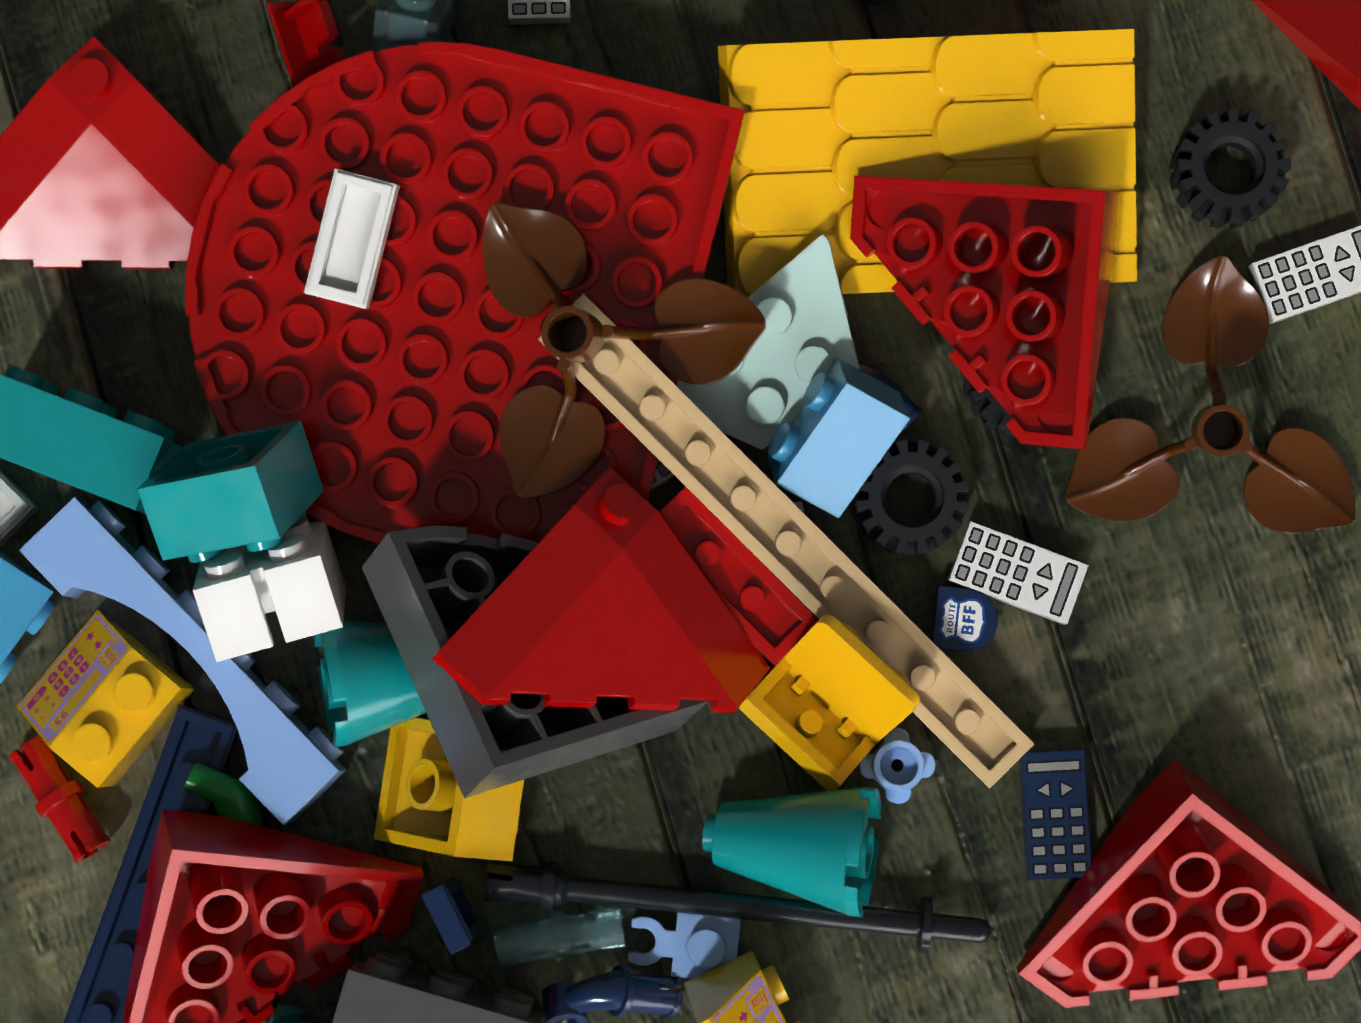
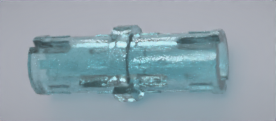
M617 906L595 912L564 916L561 910L550 913V918L521 924L494 926L495 947L500 968L522 962L556 958L557 963L570 961V955L626 947L621 910Z

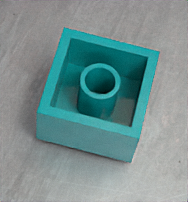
M301 420L187 443L137 488L162 560L188 556L189 561L192 563L213 559L223 554L227 548L246 545L248 551L257 552L280 544L284 541V534L295 522L300 521L307 515L306 510L324 491Z

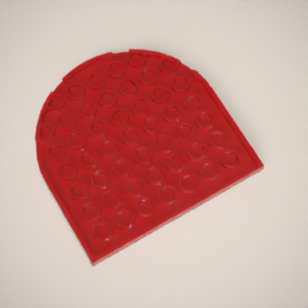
M421 42L418 45L398 46L376 52L371 50L336 62L307 77L277 98L250 124L249 127L251 129L234 148L226 163L220 165L203 199L191 236L186 266L185 311L186 316H189L190 335L196 360H194L195 369L206 399L226 435L301 420L324 489L322 494L306 510L307 514L344 533L378 544L388 532L434 525L467 527V533L479 534L499 539L504 533L539 543L609 467L645 500L649 501L659 459L576 377L577 394L574 401L588 403L597 407L605 419L606 438L600 457L583 477L558 492L532 498H522L515 494L511 475L500 444L499 430L503 411L514 395L526 388L535 385H546L555 388L564 395L565 387L562 373L557 369L558 359L538 340L541 337L542 324L550 313L551 305L554 303L551 301L549 306L538 316L522 318L502 307L489 287L483 260V235L486 218L490 206L494 203L544 210L562 216L579 230L587 248V268L582 281L575 288L561 293L566 300V306H571L584 293L616 326L660 328L654 311L655 300L659 293L671 284L681 280L692 278L704 279L745 110L499 49L466 43ZM335 169L400 186L369 309L304 293ZM630 339L676 386L678 385L679 379L672 376L660 361L659 347L661 340Z

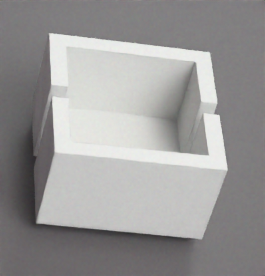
M304 517L287 530L284 534V541L272 548L257 552L248 551L246 545L227 548L223 554L200 562L193 593L216 662L273 647L274 640L265 616L266 613L276 611L286 643L343 627L346 585L325 522L318 520L309 523L307 517Z

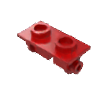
M298 0L269 2L266 4L293 87L324 68L347 59L344 48H334L332 40L337 38L339 33L330 9L331 0Z

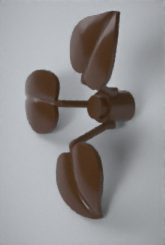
M494 203L490 206L483 235V260L489 287L502 307L522 318L538 316L549 306L551 301L554 303L551 305L550 313L542 324L541 337L546 349L552 355L559 358L557 369L562 373L565 387L564 395L555 388L546 385H535L526 388L514 395L503 411L499 430L501 450L511 475L514 492L518 497L532 498L558 492L583 477L600 457L606 438L605 419L597 407L588 403L574 401L577 394V385L573 366L574 363L587 362L593 359L602 349L604 339L661 340L659 347L660 361L672 376L684 383L708 385L728 377L735 371L766 329L765 317L745 295L722 283L696 278L673 283L659 293L655 300L654 311L660 328L602 325L593 314L574 306H566V300L561 294L575 288L582 281L586 272L587 248L579 230L562 216L549 211L520 208L502 203Z
M1218 256L1207 261L1185 278L1171 297L1162 322L1164 343L1170 356L1175 361L1185 365L1205 362V373L1212 395V404L1202 408L1194 417L1191 427L1192 436L1160 449L1156 432L1142 421L1122 417L1101 423L1089 433L1087 449L1078 450L1072 474L1065 491V499L1075 509L1100 519L1132 521L1150 517L1163 510L1178 492V475L1166 459L1186 451H1193L1199 447L1206 453L1221 457L1231 456L1242 451L1251 460L1259 464L1247 474L1244 480L1243 494L1249 512L1263 526L1285 534H1301L1328 527L1349 525L1354 522L1356 516L1353 486L1343 462L1327 441L1308 430L1285 428L1273 435L1264 454L1248 441L1250 428L1246 416L1239 409L1226 405V394L1221 386L1217 363L1232 367L1247 363L1264 346L1269 329L1268 314L1261 297L1226 256Z

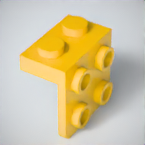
M825 614L774 666L738 709L827 791H832L841 786L883 737L914 711L920 703V697L910 687L906 677L897 669L885 664L872 652L851 626L840 622L832 615Z

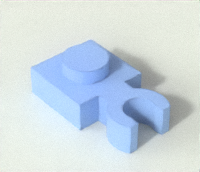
M677 913L676 929L665 928L655 917L649 915L635 916L632 918L631 927L650 930L655 937V944L650 950L645 952L629 950L628 961L636 965L646 966L657 962L661 957L673 958L671 977L693 979L737 958L741 919Z

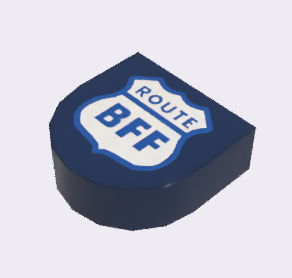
M937 586L931 641L940 650L954 652H971L986 646L994 637L998 626L997 611L992 601L984 594L971 589Z

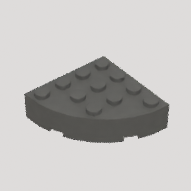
M434 525L391 531L386 534L369 556L362 569L464 799L677 731L709 702L704 700H680V706L675 711L631 710L628 708L627 698L597 697V703L592 708L544 707L542 694L511 693V700L506 705L480 704L432 658L538 543L504 533L499 539L479 534L467 533V527Z

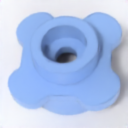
M894 728L884 737V742L874 753H868L859 763V769L865 778L875 779L885 789V796L890 802L900 804L909 800L911 788L916 786L921 778H928L934 773L935 760L930 753L920 752L917 747L909 742V734L906 730ZM896 759L903 762V769L899 772H895L891 767L892 762Z

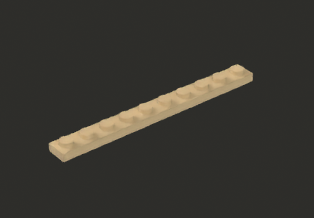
M584 293L571 305L593 314L602 325L616 326ZM540 337L538 340L543 344L542 337ZM604 339L602 349L593 359L587 362L574 363V376L819 619L825 614L832 615L840 622L851 626L872 652L885 664L897 669L906 677L910 687L920 697V703L913 713L989 789L1034 745L630 339Z

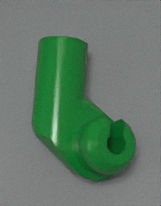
M199 761L195 763L185 783V791L213 803L218 816H226L263 826L264 817L258 798L239 779Z

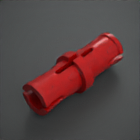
M37 736L22 744L20 747L23 752H20L19 749L14 750L8 758L11 763H14L37 799L38 803L34 807L40 818H49L72 854L74 862L80 863L99 852L97 848L99 846L101 849L105 848L111 842V839L104 833L81 797L85 793V789L79 780L71 781L53 751L45 744L42 738Z

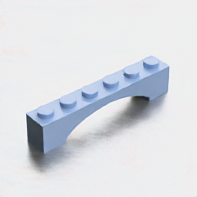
M74 497L19 551L62 596L78 599L87 590L114 599L153 621L184 647L216 686L236 724L248 766V771L239 780L283 825L293 823L347 770L337 759L344 752L341 747H334L332 743L333 738L320 726L317 725L310 731L293 714L300 705L277 681L273 680L266 686L250 669L256 662L251 653L216 662L195 596L188 590H185L179 596L163 579L169 572L166 565L145 545H141L135 550L119 534L126 525L104 502L98 500L92 506L89 502Z

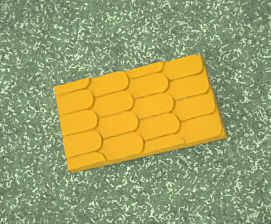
M1134 29L718 46L720 104L745 110L724 196L727 286L749 297L823 234L831 242L832 255L840 289L843 294L894 292L891 287L898 281L875 254L865 257L850 239L854 175L1119 192L1110 283L1137 282V253H1135V247H1137L1136 191H1134V185H1136Z

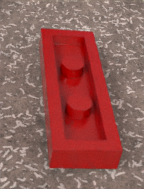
M685 485L658 511L752 644L774 666L819 621V618Z

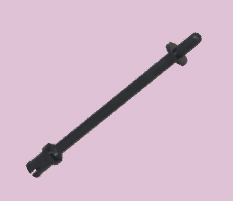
M489 860L486 870L488 878H485L484 901L491 902V900L541 905V912L554 913L555 907H561L566 902H577L916 937L917 951L921 954H928L930 939L983 943L991 935L990 924L982 918L933 913V898L923 896L918 911L862 906L864 916L854 917L808 900L570 876L565 869H559V862L546 861L545 867L499 863L495 860Z

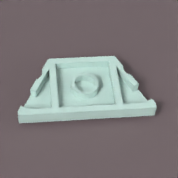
M822 234L748 297L765 317L766 329L735 371L728 377L708 385H693L684 383L681 380L678 381L677 387L723 433L762 450L769 446L774 434L781 425L792 423L803 407V397L812 379L820 372L826 374L837 357L860 369L854 339H852L847 318L845 301L840 289L832 255L831 242L825 235Z

